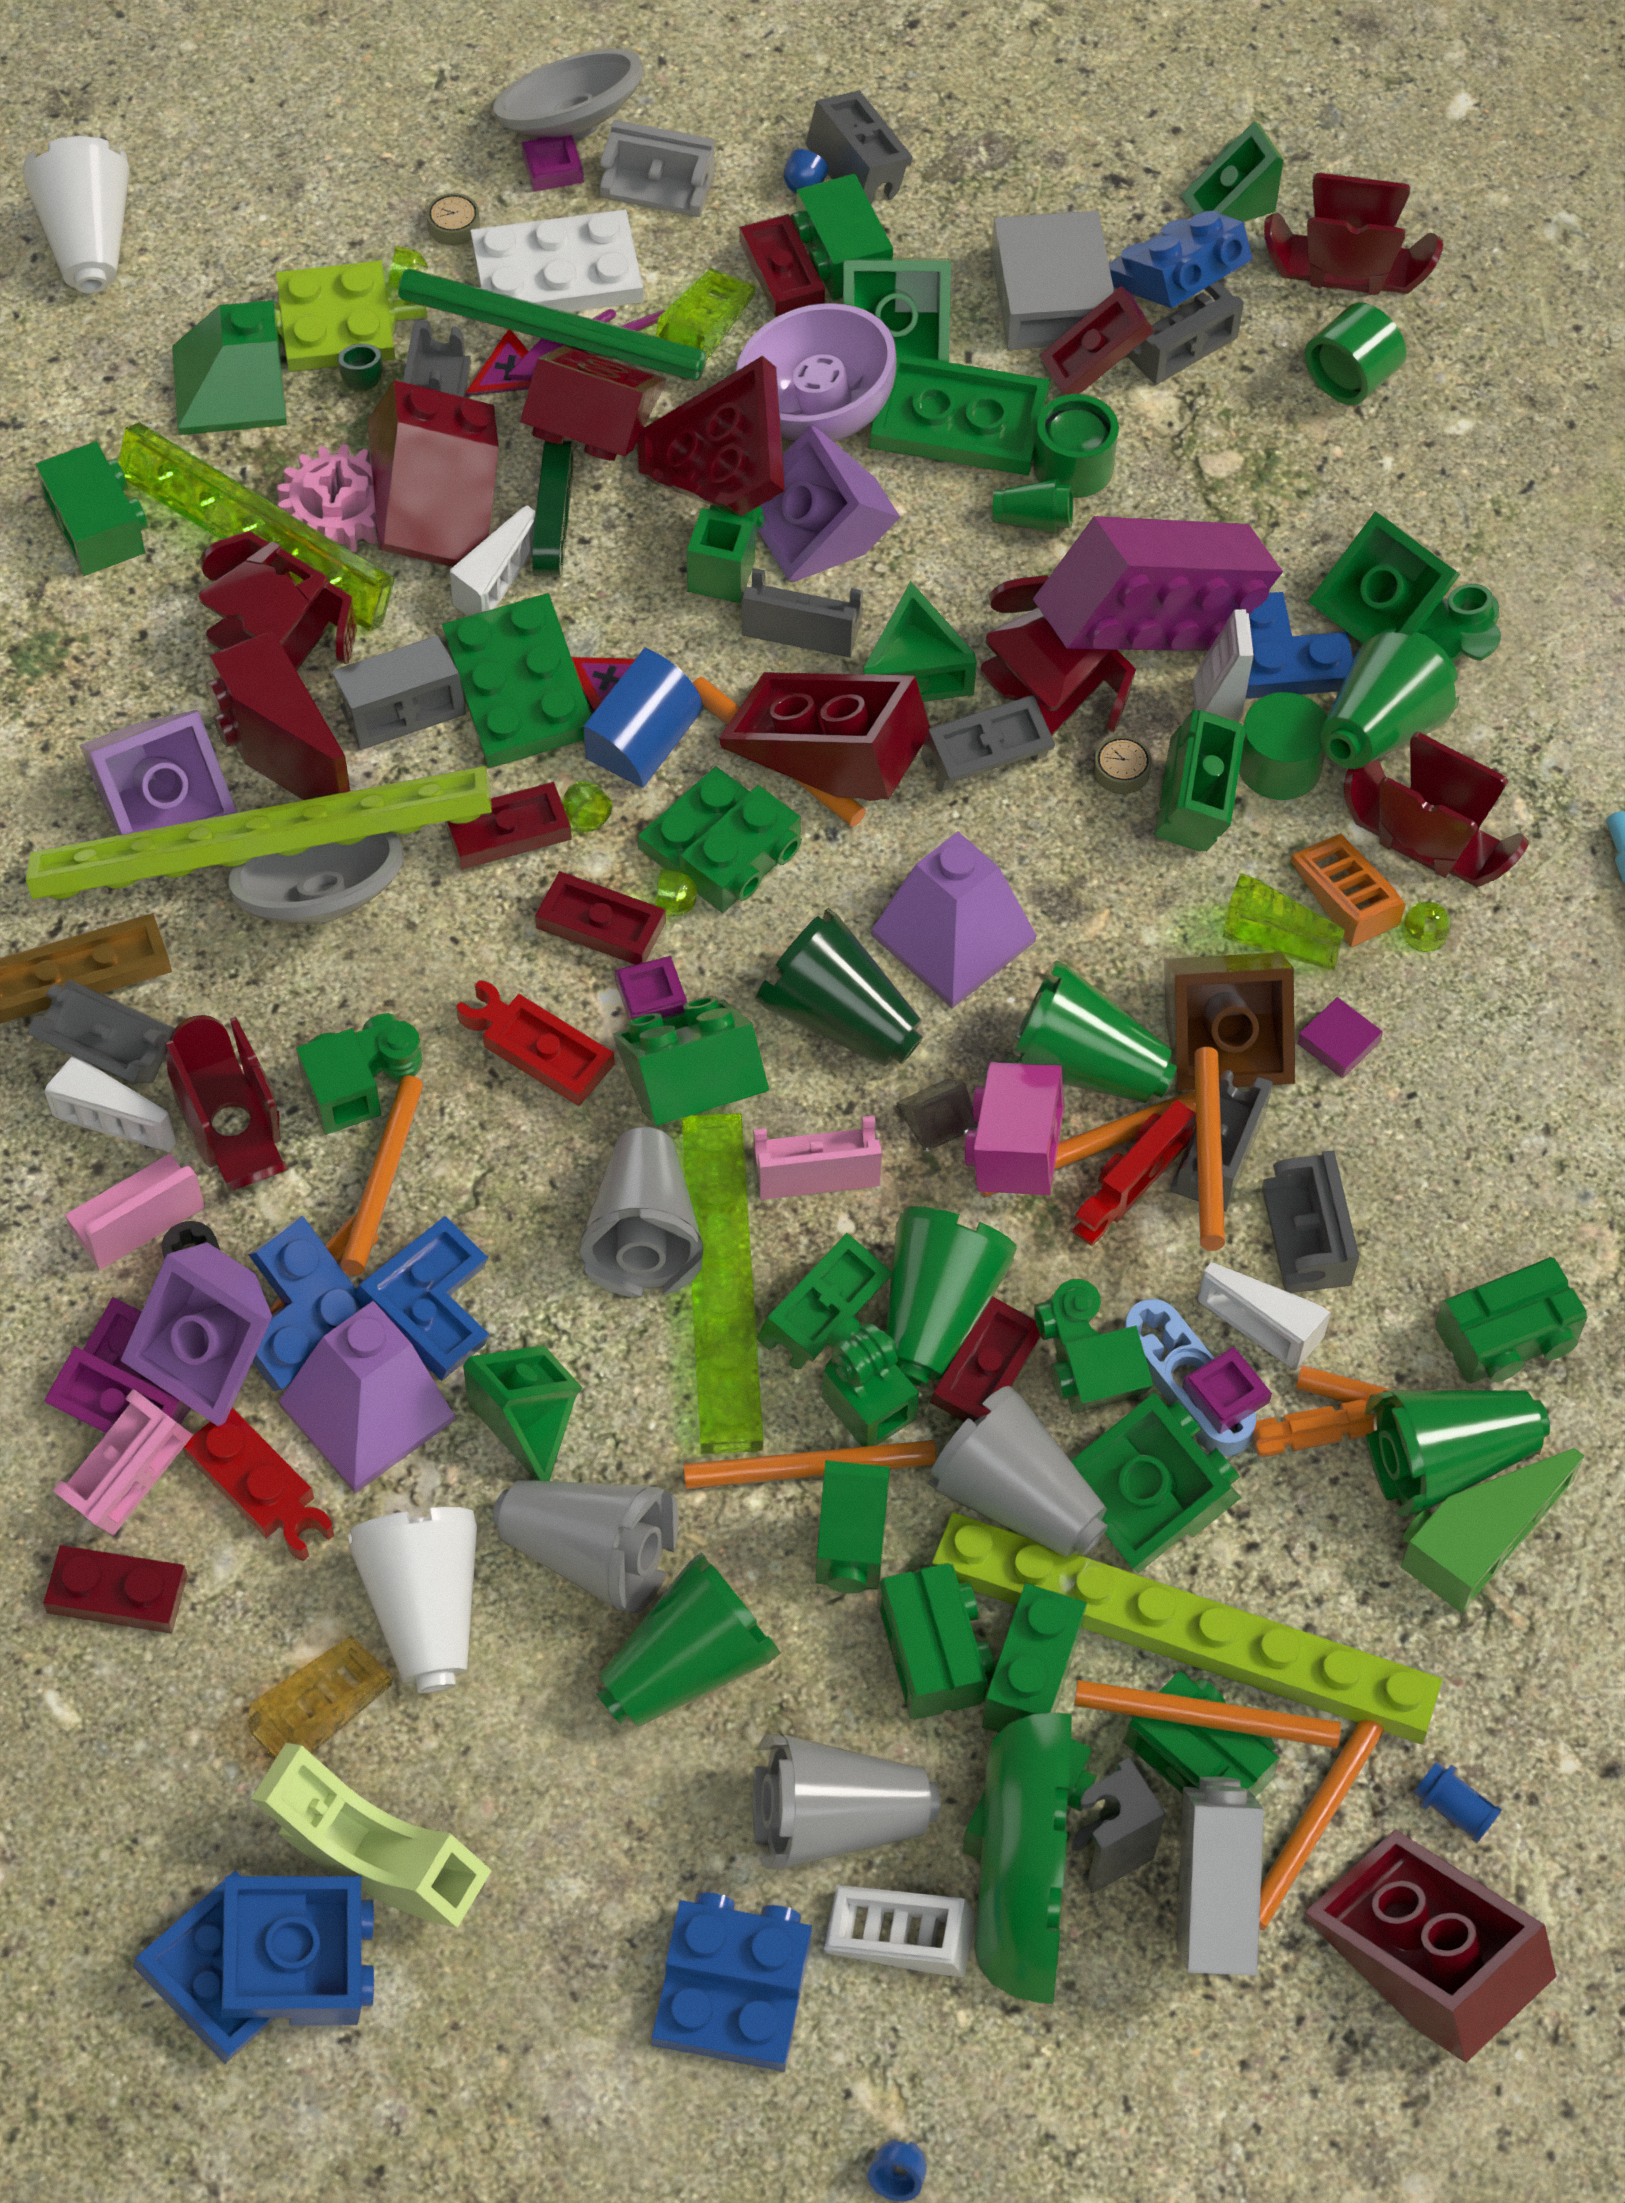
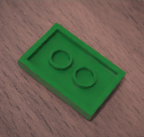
M896 353V375L893 388L884 407L874 418L870 433L871 449L1030 475L1034 458L1037 419L1047 402L1050 379Z
M549 592L442 624L453 663L459 672L461 687L488 769L585 740L584 725L592 715Z

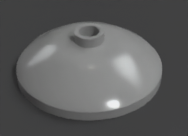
M602 49L576 54L544 65L519 78L500 93L493 106L497 121L514 132L538 137L557 138L573 135V138L577 139L588 136L597 130V125L612 117L636 91L644 73L640 57L636 53L625 49Z
M386 832L367 836L362 841L351 845H339L334 842L309 847L306 851L293 856H282L278 853L252 858L245 864L233 867L229 874L228 884L234 902L241 909L261 919L292 924L330 922L356 911L384 891L402 866L403 850L399 837L393 832Z

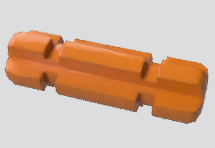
M1356 1400L1341 1403L1340 1410L1334 1411L1333 1405L1284 1415L1283 1422L1277 1423L1276 1417L1256 1421L1251 1440L1254 1450L1260 1457L1264 1458L1283 1454L1285 1447L1291 1446L1293 1452L1341 1442L1342 1435L1348 1434L1349 1440L1366 1437V1434L1374 1431L1373 1414L1365 1416L1366 1401Z

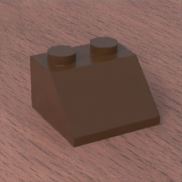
M1281 952L1164 959L1165 1018L1169 1046L1172 1050V1064L1177 1065L1174 1074L1177 1091L1195 1090L1194 1053L1202 1047H1211L1218 1052L1219 1076L1223 1071L1231 1070L1234 1075L1232 1080L1234 1087H1249L1257 1076L1272 1081L1273 1085L1295 1084L1294 968Z

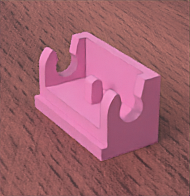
M874 1115L861 1117V1129L767 1140L766 1128L753 1129L752 1149L760 1200L880 1186L882 1152L880 1140H875Z
M134 1389L126 1397L130 1405L68 1483L60 1480L53 1489L57 1495L83 1514L88 1520L113 1536L193 1436L192 1433Z

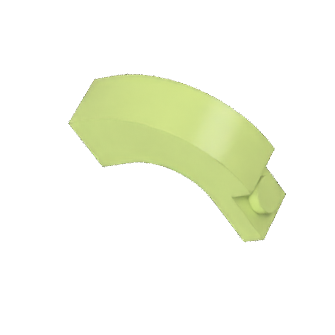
M285 1743L250 1798L282 1826L278 1834L315 1863L335 1876H361V1891L389 1906L430 1922L458 1928L492 1871L451 1833L412 1825L377 1808L351 1790L302 1745Z

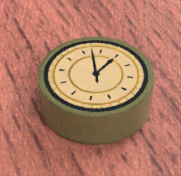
M458 193L444 194L434 199L427 209V223L430 235L436 241L446 245H460L471 240V230L480 229L479 208L475 201L466 195Z
M1128 736L1112 737L1104 741L1095 753L1094 776L1104 789L1116 794H1130L1140 790L1148 782L1152 757L1149 749L1141 741Z

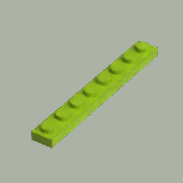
M482 766L30 852L26 883L32 900L44 897L66 899L78 894L81 890L102 886L113 889L124 888L134 884L139 879L160 875L177 878L185 876L197 868L218 864L225 867H235L249 862L252 858L276 853L282 856H293L306 851L309 847L335 842L339 845H351L362 841L370 835L386 832L409 834L428 824L444 821L467 823L477 819L481 814L492 813L491 785L487 768Z
M954 1512L951 1514L932 1562V1566L945 1563L953 1564L959 1584L970 1582L973 1591L1016 1606L1025 1583L1085 1601L1087 1606L1083 1629L1357 1723L1361 1720L1377 1722L1383 1727L1384 1732L1419 1744L1424 1742L1443 1678L1075 1553L1064 1557L1025 1536Z

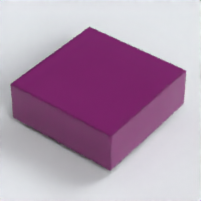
M573 135L557 138H539L521 142L522 156L533 192L584 183L583 167Z
M671 956L615 970V982L629 1021L646 1014L658 1013L664 1018L684 1012L683 1005L687 1003V999Z
M1336 997L1300 1032L1297 1044L1343 1079L1380 1043L1383 1031L1340 998Z
M1232 1347L1184 1377L1182 1385L1184 1391L1219 1434L1269 1404L1272 1392L1235 1347Z

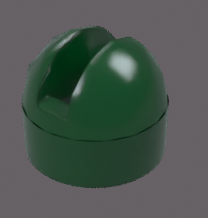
M355 344L340 352L338 356L340 374L347 386L356 391H367L379 383L382 377L383 364L381 352L377 347L370 344Z

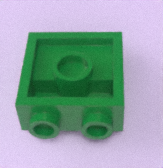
M717 766L710 770L638 835L639 850L722 914L738 899L744 901L752 896L759 887L762 877L777 864L784 865L789 862L797 853L802 842L801 816L760 785L749 791Z
M1155 1392L1071 1460L1072 1464L1107 1508L1101 1519L1108 1525L1105 1535L1137 1573H1140L1187 1533L1192 1538L1195 1537L1242 1498L1231 1485L1241 1476L1217 1447L1209 1454H1206L1194 1440L1193 1436L1202 1430L1194 1418L1178 1400L1168 1407Z

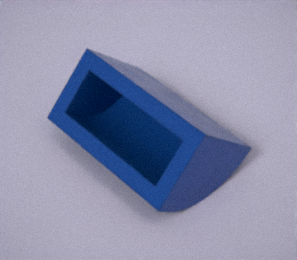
M645 647L584 725L586 759L644 788L703 711L701 697L693 683L672 662Z

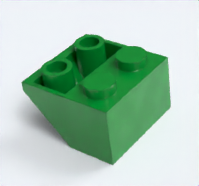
M715 996L698 998L684 1004V1012L664 1018L658 1013L642 1015L628 1021V1029L613 1033L616 1047L642 1112L655 1126L770 1091L753 1023L726 1000L718 1001V998Z

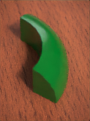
M1069 1713L1032 1714L1009 1723L993 1738L986 1762L982 1853L974 1942L977 1963L992 1985L1015 1998L1042 2004L1054 2003L1057 1975L1062 1888H1064L1067 1831L1065 1829L1068 1791L1070 1787L1072 1714Z

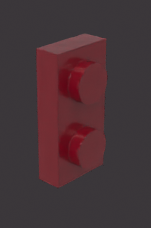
M789 214L739 227V242L775 317L805 306L825 303V287Z
M1120 286L1039 356L1064 395L1081 394L1155 331L1131 293Z
M554 781L491 798L492 813L481 814L473 821L467 823L445 821V826L461 870L572 840L571 825Z
M559 871L535 915L536 929L637 965L646 962L666 924V909Z
M993 1296L933 1392L930 1403L963 1422L968 1418L975 1422L984 1415L988 1416L991 1411L982 1403L1002 1387L1013 1386L1040 1341L1041 1336L1036 1321Z
M60 1545L43 1605L47 1614L172 1634L188 1574L185 1565Z

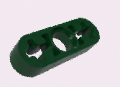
M564 440L563 444L544 441L532 545L533 576L562 577L573 482V441Z

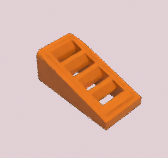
M1341 833L1291 856V863L1350 947L1356 946L1401 924L1406 904L1391 884ZM1334 854L1339 858V860L1322 868L1315 864ZM1343 870L1349 872L1350 875L1334 882L1329 878ZM1355 885H1358L1360 890L1347 896L1342 892ZM1367 899L1370 902V905L1362 909H1358L1355 906Z

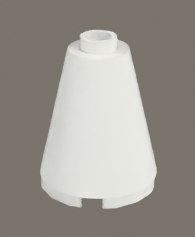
M86 136L58 138L48 142V152L35 157V150L27 155L22 166L24 183L65 283L83 293L100 292L113 282L117 276L130 174L127 156L121 148L119 154L110 150L109 142L101 138Z
M463 1507L429 1508L430 1517L410 1519L408 1511L394 1513L356 1525L350 1530L351 1535L348 1534L349 1549L402 1682L416 1683L418 1693H432L451 1689L456 1686L455 1677L467 1671L477 1524L475 1523L473 1510Z

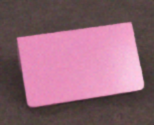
M169 1153L65 1214L71 1231L98 1269L101 1270L205 1207L197 1175L190 1166H185L181 1169Z

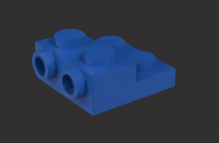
M1205 211L1196 214L1190 220L1179 219L1167 223L1162 227L1160 233L1147 241L1125 248L1121 252L1120 257L1109 263L1113 288L1118 289L1122 286L1133 295L1173 308L1253 259L1244 222L1222 215L1217 211Z
M225 1876L223 1890L222 2018L289 2017V2026L358 2025L361 2007H372L374 1999V1966L361 1965V1941L373 1940L374 1902L373 1899H361V1876Z
M717 1893L696 1894L695 1902L679 1900L665 1964L666 1975L652 2034V2046L785 2072L811 1947L812 1925L800 1923L801 1914L784 1906H763L760 1915L734 1910L735 1902L732 1899Z

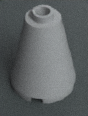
M644 1126L628 1130L617 1139L580 1239V1258L582 1257L585 1263L584 1271L591 1281L606 1291L627 1297H643V1288L663 1287V1295L674 1293L691 1283L702 1268L703 1243L675 1143L668 1134L652 1127Z
M1010 1386L1002 1387L982 1403L991 1413L988 1416L980 1417L975 1422L968 1418L950 1439L931 1469L930 1473L935 1478L929 1480L928 1483L937 1492L1064 1557L1070 1556L1076 1550L1084 1556L1099 1542L1108 1528V1525L1101 1520L1107 1508L1020 1394Z
M519 1480L510 1489H505L499 1495L494 1507L493 1521L498 1526L501 1540L613 1608L619 1611L625 1610L631 1613H640L652 1602L666 1577L667 1572L658 1570L657 1566L663 1549L671 1552L675 1550L678 1536L679 1512L674 1495L664 1492V1489L654 1485Z
M766 1734L760 1742L758 1750L771 1751L768 1766H755L752 1811L755 1842H768L770 1855L759 1857L761 1865L766 1869L789 1868L923 1836L927 1831L929 1822H936L940 1811L939 1788L936 1782H929L927 1773L922 1768L784 1734Z

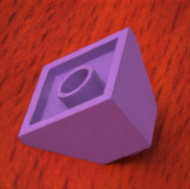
M810 425L782 455L785 491L761 505L765 521L763 528H759L758 532L787 579L796 582L865 555L894 525L900 516L876 478L822 431Z
M198 710L132 724L79 745L99 797L118 835L237 813Z
M959 831L914 866L872 928L871 934L872 937L952 1009L1036 942L1037 936L1000 868Z
M208 1242L167 1254L121 1361L217 1426L222 1425L226 1422L272 1319L256 1274Z
M374 1301L322 1337L279 1399V1405L355 1494L455 1421L454 1413L413 1345Z

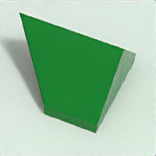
M1254 121L1242 134L1226 143L1212 164L1181 196L1194 216L1205 211H1217L1222 215L1246 222L1276 211L1284 159L1261 125Z
M910 581L863 667V674L915 675L922 701L927 702L974 695L977 660L975 652Z
M544 1345L469 1356L463 1365L468 1405L536 1481H550L576 1396L583 1387Z

